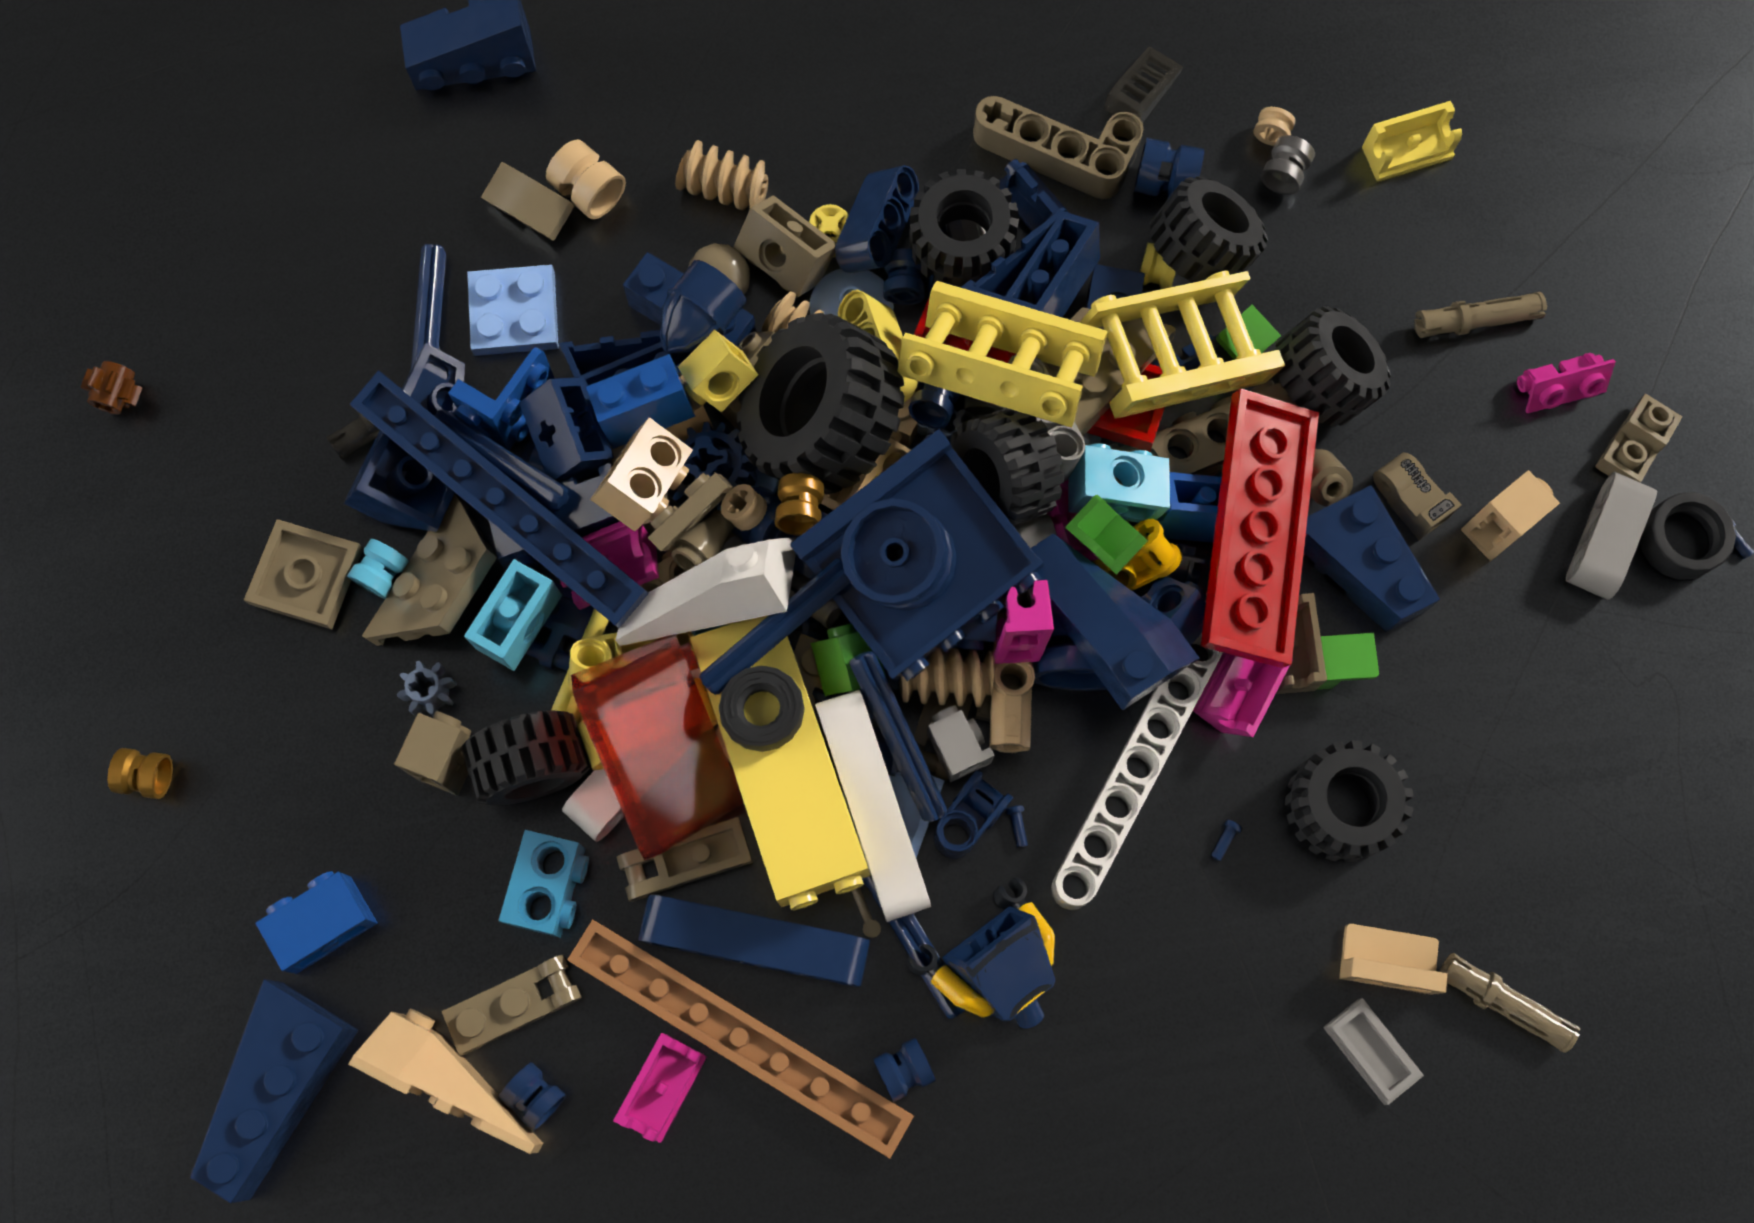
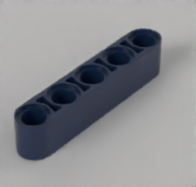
M652 894L648 895L638 941L655 946L855 987H861L870 944L869 939Z

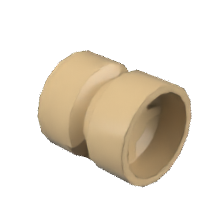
M579 139L572 140L558 150L551 159L545 177L547 182L560 194L571 198L575 207L592 220L598 219L607 214L619 201L625 190L626 180L609 163L605 161L598 162L599 155Z

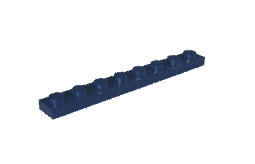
M379 370L350 403L354 409L618 628L624 624L649 594Z

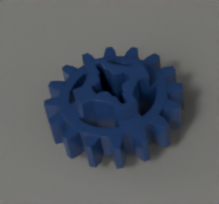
M704 422L702 432L696 433L692 427L687 428L689 438L681 441L693 449L684 463L689 472L674 491L670 488L667 491L679 507L689 498L684 493L687 489L686 484H691L703 473L708 474L710 477L714 473L721 474L733 487L742 484L755 485L756 481L749 472L757 470L758 467L753 466L744 452L745 450L740 443L738 436L740 431L737 428L731 432L726 423L723 422L719 424L716 431L709 422ZM720 446L730 449L734 454H729L727 449L720 450ZM717 506L708 514L710 515L714 510H717Z

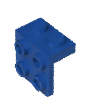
M535 347L496 400L459 379L448 394L457 408L455 414L460 419L510 451L516 441L521 442L529 433V428L519 402L546 381L555 379L545 352Z

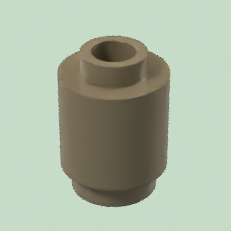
M1315 449L1310 496L1319 505L1329 506L1348 497L1353 487V478L1351 473L1331 452Z

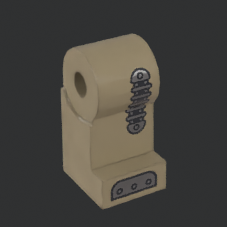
M1403 452L1373 474L1374 483L1378 490L1388 500L1387 503L1419 541L1450 519L1462 506L1451 492L1445 495L1426 474L1421 463L1409 453Z

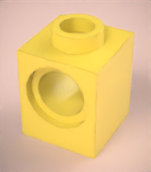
M715 329L678 366L687 382L684 389L688 395L698 404L703 406L708 402L720 412H723L758 376V373L744 352Z

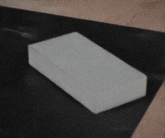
M1363 998L1357 999L1323 1027L1384 1105H1389L1424 1076Z

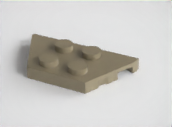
M1082 307L1070 320L1080 322L1090 309ZM1142 319L1121 322L1141 374L1156 358L1153 346ZM1163 324L1171 342L1174 339L1176 328ZM1107 336L1095 377L1078 372L1073 382L1083 386L1075 417V423L1082 437L1110 408L1109 402L1122 390L1121 385L1124 383ZM1042 362L1050 376L1056 377L1060 367Z
M454 494L439 529L436 532L428 531L420 541L415 553L401 575L395 580L390 593L363 633L362 637L377 646L384 645L385 638L396 636L404 641L419 639L427 634L432 636L450 634L495 562L497 556L490 544L484 540V533L479 524L469 515L467 511L469 506L457 495Z

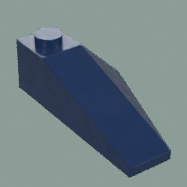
M425 343L402 390L432 415H435L438 410L444 409L459 418L455 414L457 408L448 392L458 379L464 382L465 363ZM380 430L344 504L384 524L436 532L441 525L455 492Z

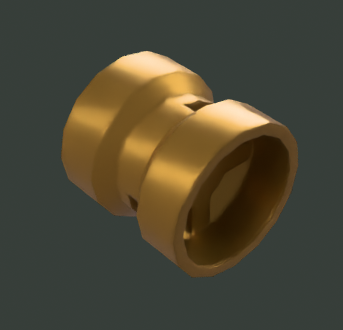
M792 473L782 477L778 485V497L781 500V504L776 509L775 526L784 533L801 536L822 518L818 505L823 501L824 484L819 478L805 473Z
M120 748L113 755L109 765L108 787L114 793L129 795L137 791L143 797L161 799L167 793L171 784L173 774L172 759L167 754L153 752L144 756L135 749Z

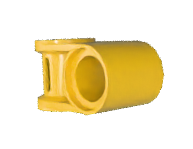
M1146 519L1133 526L1146 538L1147 542L1117 575L1100 559L1094 560L1093 563L1131 591L1174 572L1182 561V552L1177 545L1167 541L1163 535L1164 529L1162 525L1155 519Z

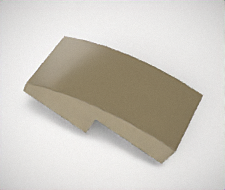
M503 162L499 165L481 196L482 199L553 241L575 206L569 200Z
M1645 393L1627 416L1600 457L1595 468L1608 476L1615 471L1641 483L1656 455L1669 442L1682 416Z

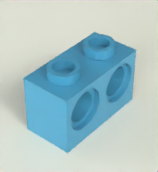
M525 830L498 921L509 926L561 938L563 928L569 929L575 916L576 902L571 901L576 883H583L588 870L589 857L584 856L586 848L578 842ZM555 851L562 852L565 859L562 869L555 874H546L543 869V862L546 856ZM540 896H548L552 904L550 913L544 919L534 920L530 913L533 901Z

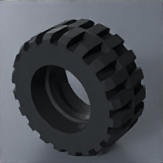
M816 313L806 315L789 322L787 329H779L771 336V343L768 346H763L756 355L758 360L754 365V369L758 376L739 395L738 401L741 404V411L737 412V425L742 431L738 433L748 460L753 466L758 467L760 472L778 480L792 473L813 475L823 482L824 494L827 495L841 491L842 487L846 489L858 483L861 474H869L877 466L875 461L880 454H886L891 445L888 441L892 432H897L901 421L898 417L899 409L904 408L905 396L903 391L900 390V387L904 386L903 376L897 371L899 364L893 350L889 349L887 344L881 339L833 314Z

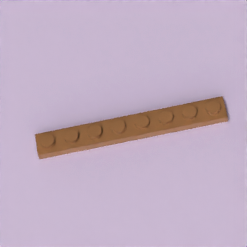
M593 919L567 959L577 967L889 1159L892 1157L914 1117L911 1113Z

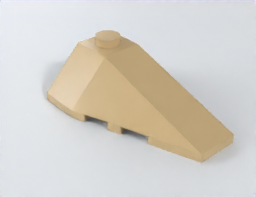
M409 1009L407 1015L391 1012L349 1062V1065L400 1092L405 1094L410 1092L421 1096L424 1092L430 1096L428 1101L434 1108L459 1118L467 1115L473 1118L470 1124L477 1129L529 1154L538 1153L543 1145L541 1140L522 1122L519 1116L498 1099L499 1095L462 1055L458 1054L457 1049L443 1034L431 1029L435 1021L418 1011Z

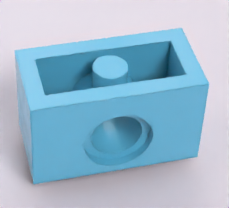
M1100 443L1085 445L1083 455L1068 478V512L1079 513L1093 496L1099 495L1126 521L1139 523L1146 519L1157 520L1170 509L1169 458L1153 456L1151 452L1145 450L1131 452L1113 450L1110 446ZM1114 477L1118 478L1122 482L1123 486L1120 485Z
M513 559L464 637L476 650L515 671L559 602L562 594L551 579Z

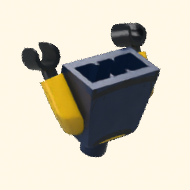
M1013 878L1009 882V886L1015 893V898L1008 896L1005 889L999 885L994 891V900L999 907L1005 910L943 956L942 959L946 965L941 967L937 963V952L929 944H921L919 946V949L927 954L930 959L928 966H919L911 957H908L907 965L910 971L916 975L928 973L932 977L931 984L955 1006L982 1018L992 1015L1005 1022L1015 1017L1018 1025L1023 1029L1034 1027L1043 1020L1044 1012L1037 999L1054 986L1055 977L1051 966L1054 963L1055 935L1032 902L1027 903L1024 898L1027 895L1025 882L1021 879Z

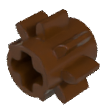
M103 361L100 368L94 366L93 370L87 369L80 388L89 391L87 402L91 406L112 414H121L123 407L128 409L129 406L136 407L143 389L135 385L134 377L136 374L134 371L110 361Z

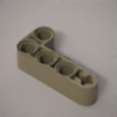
M990 96L981 100L977 105L973 135L976 143L985 150L1010 161L1017 159L1020 163L1026 162L1033 171L1095 198L1108 199L1115 196L1120 190L1136 158L1144 128L1139 117L1133 113L1118 112L1108 120L1100 138L1096 139L1007 99ZM1031 137L1036 139L1037 141L1028 142L1025 141L1023 138ZM1115 137H1124L1129 141H1119ZM1064 153L1071 154V155H1073L1075 158H1072V159L1064 158V157H1062L1060 154H1064ZM1098 170H1108L1113 175H1103Z

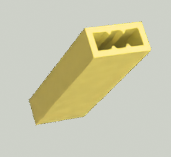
M768 616L730 623L690 637L701 673ZM787 636L751 667L761 665L777 668L792 677L801 690L805 711L802 725L792 740L778 749L764 752L745 749L730 738L721 724L719 703L722 692L714 695L708 689L707 692L776 901L781 907L790 905L791 910H798L818 902L817 894L834 888L836 894L855 890L864 885L862 878L871 876ZM769 692L754 693L745 702L744 716L753 725H768L779 714V701L776 696Z

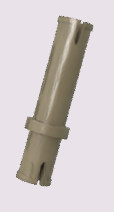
M1541 292L1466 304L1465 301L1453 302L1449 307L1417 311L1415 314L1416 318L1422 319H1414L1416 333L1420 338L1455 332L1456 335L1468 334L1471 329L1543 319L1546 315L1544 311L1547 310V302Z
M1451 953L1442 964L1439 972L1448 973L1447 983L1473 998L1474 1004L1480 1008L1486 1009L1488 1007L1500 1013L1535 1036L1547 1041L1563 1053L1570 1051L1577 1042L1578 1032L1580 1031L1579 1026L1561 1018L1541 1004L1503 983V978L1494 972L1486 973L1455 953Z

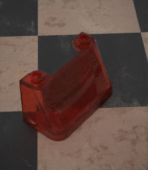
M676 635L663 637L571 675L573 695L638 849L645 861L665 853L744 804L734 770L729 766L691 671L699 668L689 642L680 645Z

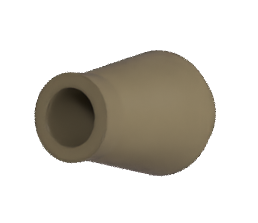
M714 510L709 517L675 541L676 548L672 551L674 561L684 571H688L719 554L728 535L735 526L731 521L724 518L720 510Z

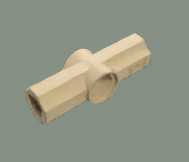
M1007 611L997 614V622L1000 618H1004L1006 622ZM995 638V641L993 642V648H992V651H994V652H995V649H996V646H997V645H996V638ZM1032 662L995 664L994 683L990 711L989 747L991 749L1004 753L1030 750L1032 686L1035 680ZM1004 674L1016 675L1021 680L1023 687L1017 690L1008 689L1003 685L1000 676Z

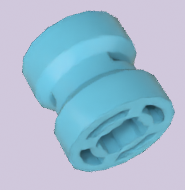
M371 538L364 548L365 557L361 563L353 565L347 577L367 591L386 599L393 588L391 581L396 574L403 572L409 560L388 545Z

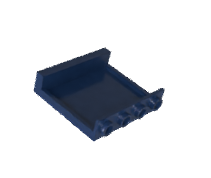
M940 429L931 434L790 544L799 558L808 565L816 576L835 559L840 558L842 560L841 548L844 532L854 516L871 503L889 498L912 501L929 511L942 522L953 538L957 559L951 582L944 593L927 606L908 611L888 608L856 590L851 582L833 597V600L875 653L893 680H898L903 676L907 682L930 665L925 658L939 647L946 653L964 640L967 635L963 629L978 618L984 624L1004 608L1000 600L1007 596L1011 587H1015L1017 593L1022 595L1033 587L1034 581L1042 579L1038 571L1044 567V562L1035 555L954 451L951 443ZM903 548L897 551V554L900 558L894 559V561H898L902 558L904 553Z

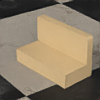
M1348 924L1344 928L1339 979L1433 995L1446 993L1448 973L1436 972L1439 941L1436 938L1356 924Z

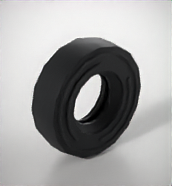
M761 665L746 668L733 676L723 689L719 703L721 724L730 738L745 749L761 752L778 749L792 740L802 725L805 711L801 690L792 677L777 668ZM769 692L776 696L779 701V714L768 725H753L744 716L745 702L754 693Z

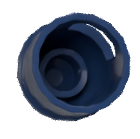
M694 260L675 286L667 291V297L661 312L660 339L663 350L668 354H684L695 350L714 329L724 336L726 328L746 304V297L733 281L715 267L704 261Z

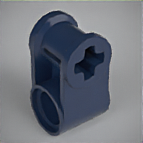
M979 770L975 771L959 791L952 805L948 808L947 813L941 817L934 832L935 847L941 855L947 858L958 859L969 853L985 831L995 824L1014 798L1009 793L1002 795L982 779L983 773ZM949 825H959L966 831L968 839L964 844L953 845L945 839L943 830Z

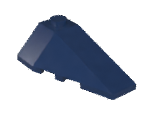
M1054 533L1031 547L1035 555L1044 562V567L1038 573L1042 577L1041 580H1048L1052 613L1122 711L1199 659L1171 619Z

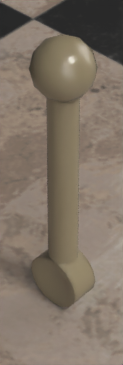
M859 887L852 890V893L864 921L863 933L868 938H876L881 932V926L879 922L873 920Z

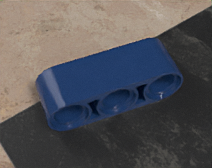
M903 165L872 172L864 179L835 247L837 263L844 272L855 273L883 268L891 261L909 219L911 207H914V198L919 192L918 178L911 167Z

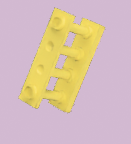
M1221 271L1203 281L1119 299L1115 295H1108L1097 299L1091 304V309L1079 323L1096 328L1103 326L1104 330L1108 331L1107 338L1124 383L1121 385L1122 390L1109 402L1115 419L1235 391L1240 388L1264 384L1285 366L1279 350L1261 354L1259 349H1254L1234 299V295L1250 280L1248 271L1232 275L1228 271ZM1217 302L1238 355L1235 360L1224 362L1223 358H1217L1197 306ZM1180 310L1201 364L1197 369L1186 371L1185 367L1179 366L1159 314ZM1142 318L1163 372L1159 378L1148 380L1147 376L1140 374L1121 322Z
M936 281L931 289L925 327L931 329L925 338L905 332L902 337L897 371L906 378L1072 428L1083 388L1082 385L1073 382L1078 372L1095 377L1108 331ZM948 334L973 341L968 351L943 344ZM991 346L1017 354L1012 364L986 357ZM1035 357L1039 358L1042 362L1059 366L1060 369L1056 377L1029 370Z

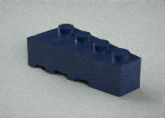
M264 979L190 1178L229 1203L250 1200L355 1037L358 1029L284 983Z

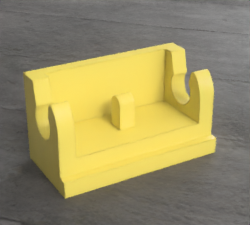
M1451 101L1375 123L1362 145V149L1377 182L1454 158L1455 154L1453 151L1461 140L1462 129L1450 130L1449 122L1453 119L1455 112Z

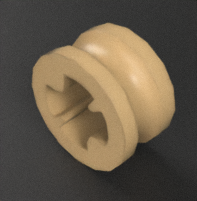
M1266 107L1261 110L1258 117L1259 122L1256 123L1253 132L1255 137L1261 142L1275 146L1278 138L1291 135L1290 131L1293 130L1296 122L1295 117L1285 109Z
M746 484L732 488L725 495L721 504V514L724 518L731 521L737 529L742 531L750 530L762 521L767 510L766 500L760 494H757L750 485Z

